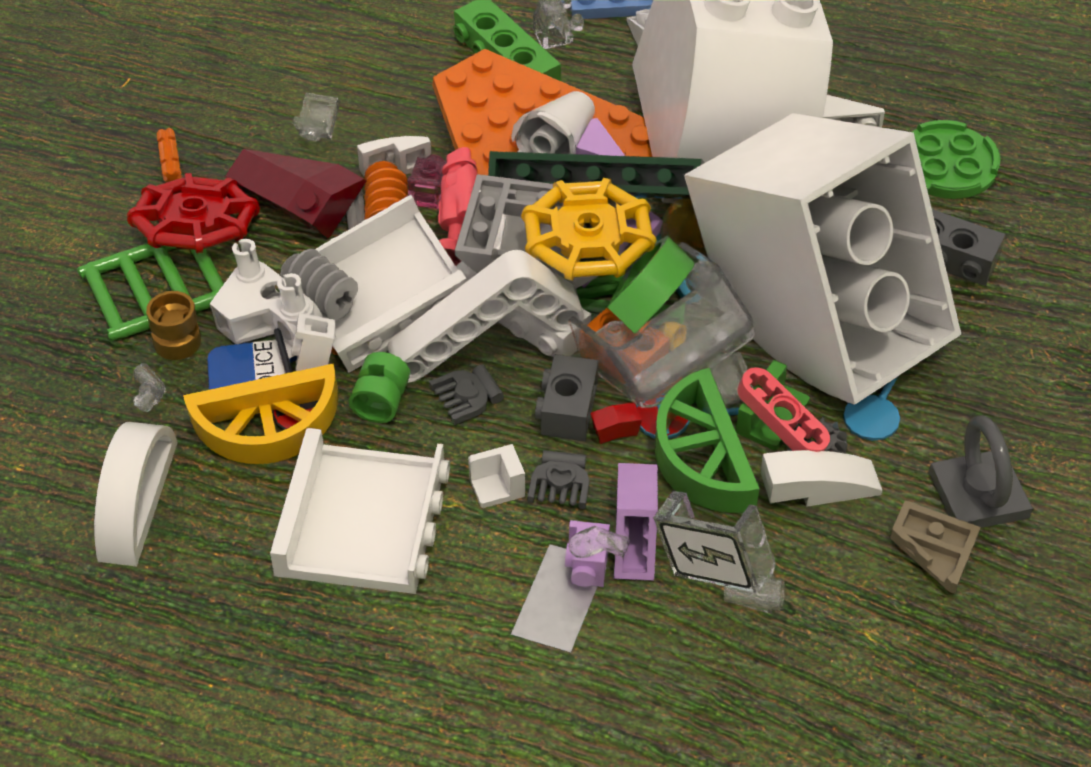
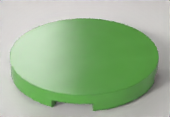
M952 120L925 122L919 124L917 129L912 131L915 136L929 195L947 199L967 198L982 193L994 183L1000 166V153L996 144L989 136L983 137L979 133L968 129L966 123Z

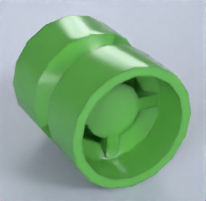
M373 352L367 355L349 397V406L352 411L360 418L369 422L387 423L393 420L401 402V396L410 378V369L406 362L386 352Z

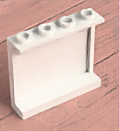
M412 195L395 202L390 207L316 248L321 256H325L330 263H334L339 270H343L348 277H352L358 283L357 295L353 300L350 311L343 318L335 321L333 347L349 373L362 366L367 355L373 352L388 351V342L395 335L468 281L461 269H457L429 227Z
M307 428L270 552L274 576L416 594L419 579H426L429 556L425 555L426 547H433L435 541L436 523L432 522L434 514L440 515L442 510L443 491H439L441 483H448L450 474V461L444 460L443 444L437 443L434 458L324 445L322 430Z

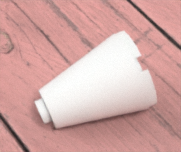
M573 91L522 115L514 124L511 135L512 143L516 141L519 149L517 152L576 154V147L590 120L595 115L593 101L586 94Z

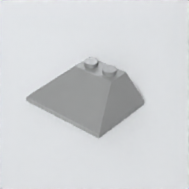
M477 174L456 244L455 256L473 271L479 273L508 251L522 250L525 252L527 239L525 222L521 218L522 211L525 206L533 205L551 190L553 184ZM608 198V204L616 208V203ZM558 202L550 209L557 207V210L563 207V203ZM541 223V235L551 232V225ZM591 223L584 224V228H593ZM554 246V247L550 248V249H552L553 251H555V252H557L558 254H560L561 256L565 257V256L561 253L559 247ZM535 258L536 260H538L539 262H541L542 264H544L545 266H547L548 268H550L551 270H553L555 273H557L558 275H560L561 277L564 278V274H562L561 272L557 271L556 269H554L553 267L549 266L548 264L544 263V262L541 261L540 259ZM581 258L579 262L603 261L605 258ZM598 276L575 277L573 281H567L573 284L575 288H578Z

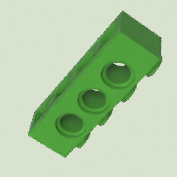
M475 0L454 10V34L457 40L461 43L465 42L474 54L487 49L561 81V63L491 0Z

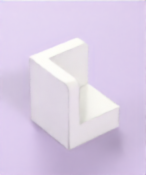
M513 444L468 457L469 480L481 508L525 497V472Z

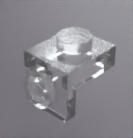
M306 92L300 117L294 116L293 125L303 138L312 141H319L320 138L331 139L340 106L339 99L337 97Z

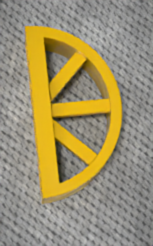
M333 363L183 395L196 434L212 451L222 457L240 463L269 464L298 455L307 428L320 429L323 436L331 425L337 410L338 385ZM318 401L311 412L298 406L299 404ZM272 410H278L299 422L286 430L276 433ZM260 413L265 436L239 435L254 415ZM234 419L225 431L212 424Z

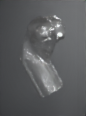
M143 363L138 365L133 371L134 378L141 384L138 389L139 394L133 398V403L141 411L148 412L152 409L153 405L159 404L166 390L164 382L148 364Z
M592 526L572 536L569 541V550L573 556L581 559L588 558L602 551L624 557L630 538Z

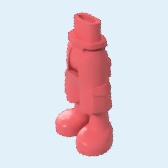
M467 147L459 148L446 156L447 163L442 168L444 176H442L441 201L438 207L439 225L442 230L448 232V238L439 239V242L455 266L461 262L455 256V248L478 174L476 162L471 159V150Z

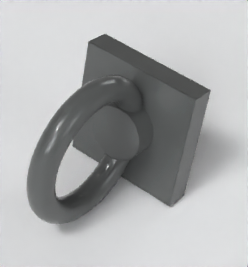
M985 415L973 417L965 431V456L932 462L930 464L929 474L948 516L981 528L1030 518L1033 508L1011 465L1008 447L999 427L991 418ZM981 432L986 437L991 451L980 453Z

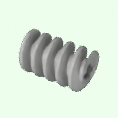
M310 248L301 253L293 254L283 263L280 272L281 277L290 273L298 275L301 278L303 294L309 297L319 308L320 312L329 319L338 321L350 311L353 300L357 295L358 283L352 277H348L343 270H339L334 263H330L325 256H321L316 249Z

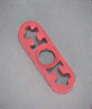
M750 368L743 374L737 387L740 399L792 451H825L830 442V435L826 427L771 373L762 368ZM750 385H752L753 387L760 385L763 389L757 388L754 390L753 388H751ZM773 397L769 404L765 402V400L769 401V399ZM784 407L788 409L793 419H780L775 414L774 408ZM798 423L802 425L801 427L798 426V428L796 429V431H794V429H795V427H796V425H797ZM812 437L816 440V442L812 441L810 443H807L804 440V438L810 439Z

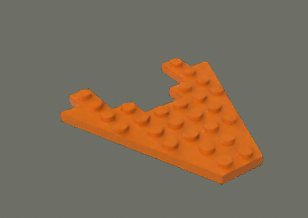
M487 49L481 50L433 77L432 86L454 149L469 148L471 150V159L476 162L477 173L480 175L488 176L490 151L517 152L519 150L516 141L512 143L511 135L514 124L522 115L573 91L582 92L590 97L595 106L593 119L598 118L625 156L652 157L643 116L629 111L625 106L612 104Z

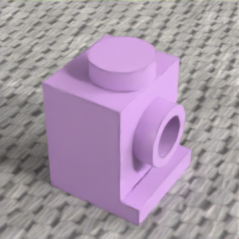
M570 520L565 567H572V584L582 587H604L610 524Z

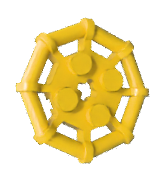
M608 178L594 182L564 183L562 180L554 182L551 190L533 205L525 206L522 211L521 218L525 222L527 239L525 252L561 272L567 280L573 281L575 277L613 275L615 278H619L625 275V270L645 252L652 251L655 247L657 240L652 234L649 217L651 206L647 200L638 199L613 185L611 179ZM608 198L616 203V208L608 204ZM558 202L563 203V207L557 210V207L550 209ZM633 218L636 221L637 229L627 227L626 220ZM591 223L593 228H584V224ZM540 224L551 225V232L541 235ZM624 242L632 244L621 255H618L621 244ZM554 246L559 247L561 253L565 257L561 256L560 254H558L550 248ZM581 258H605L603 261L579 262Z

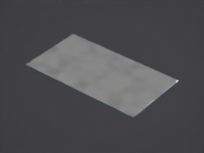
M550 544L511 635L571 653L598 586L582 587L572 584V567H565L566 549Z

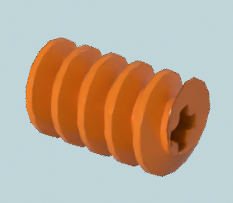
M375 162L365 171L364 179L367 182L364 186V220L369 219L408 196L407 176L391 162Z

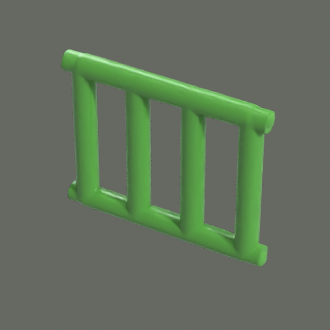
M146 243L89 262L77 268L79 276L82 279H87L110 327L107 329L110 341L122 339L150 329L146 310L152 298L134 262L154 256L171 290L183 292L190 296L168 251L175 249V247L161 246L160 248H154ZM203 249V253H196V250H191L212 291L192 299L196 313L211 308L210 302L224 285L206 249ZM121 267L144 316L124 323L100 275Z

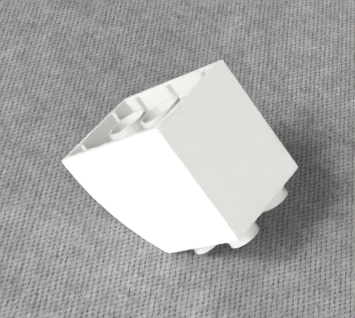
M653 0L632 63L652 157L702 159L706 163L792 113L823 118L830 77L833 40L820 0ZM662 198L663 203L693 205L691 199Z
M792 113L684 175L723 307L760 347L775 360L787 365L789 371L810 385L831 396L855 405L961 335L914 133Z

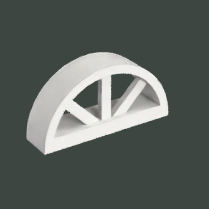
M125 422L114 434L103 462L96 497L94 536L98 562L137 567L178 443L174 431L169 426Z

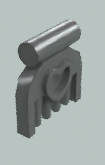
M478 365L473 369L472 373L465 370L453 371L429 381V387L436 395L455 388V390L439 396V401L441 402L454 397L453 400L443 404L445 409L459 405L448 411L453 425L474 418L487 409L488 398L493 404H497L504 399L503 392L484 365Z
M543 450L542 464L535 468L531 476L527 496L528 502L534 503L537 484H540L538 501H544L546 488L549 485L548 501L550 503L555 501L557 493L560 494L559 503L564 504L567 491L572 488L569 502L572 506L576 504L578 490L582 489L579 509H586L589 491L588 472L585 471L587 455Z

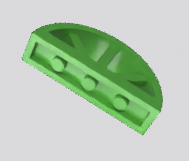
M665 236L655 244L652 251L645 252L625 271V275L622 276L607 308L635 334L676 291L694 267L695 262L669 236Z
M710 368L694 372L676 383L661 402L655 433V457L658 467L670 486L681 496L696 505L726 513L756 511L760 488ZM696 402L698 409L689 405ZM677 415L707 428L706 432L669 440L667 436V430ZM712 444L715 448L700 474L688 467L676 454L677 452ZM720 465H722L728 482L712 479Z

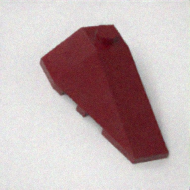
M249 149L241 151L225 175V178L236 180L241 188L328 239L367 182L364 178L339 164Z

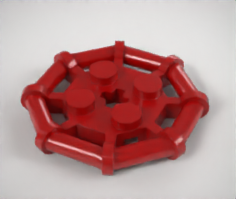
M185 173L183 178L157 186L149 184L142 188V196L135 207L127 212L128 224L137 228L147 238L149 246L154 248L167 246L196 250V253H203V249L233 239L235 241L244 239L247 236V228L253 217L257 216L260 212L259 202L255 198L249 197L238 187L237 181L232 178L218 180L194 177L192 173ZM239 213L237 219L230 216L231 214ZM150 221H158L159 224L154 226Z

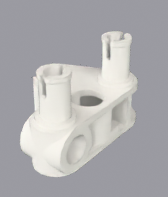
M241 239L238 241L241 252L237 243H234L232 247L238 267L235 268L210 302L216 328L235 344L272 335L275 328H280L284 341L292 346L294 334L296 333L298 314L303 313L323 317L316 304L303 294L301 278L298 275L290 273L281 277L266 264L258 260L254 241ZM275 285L278 286L280 292L275 289Z

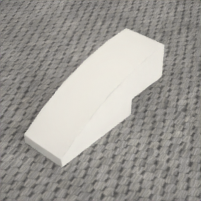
M810 450L764 453L762 456L760 473L770 503L804 498L808 507L882 495L880 482L872 461L869 459L838 452H814Z

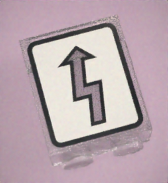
M672 491L653 517L675 576L758 593L767 578L771 577L776 566L775 557L772 554L765 527L755 505H749L736 525L731 527L696 520L687 493Z

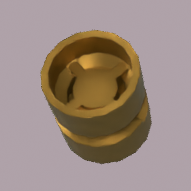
M166 291L152 298L147 305L146 314L157 354L169 360H182L192 356L201 345V335L192 298L179 291Z

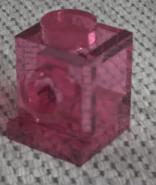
M441 156L417 157L412 174L408 177V196L412 195L416 205L419 207L434 209L439 207V202L441 201L442 176H444L442 168L447 163ZM422 187L435 189V194L421 192Z

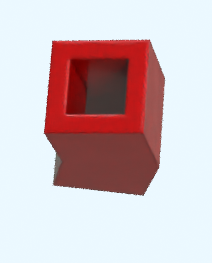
M635 402L611 405L590 413L600 444L617 438L638 435L642 419Z

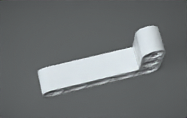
M512 250L502 254L395 335L388 342L387 347L389 353L401 358L410 369L408 383L415 382L518 306L527 310L552 328L562 332L578 328L584 321V313L573 284L522 250Z

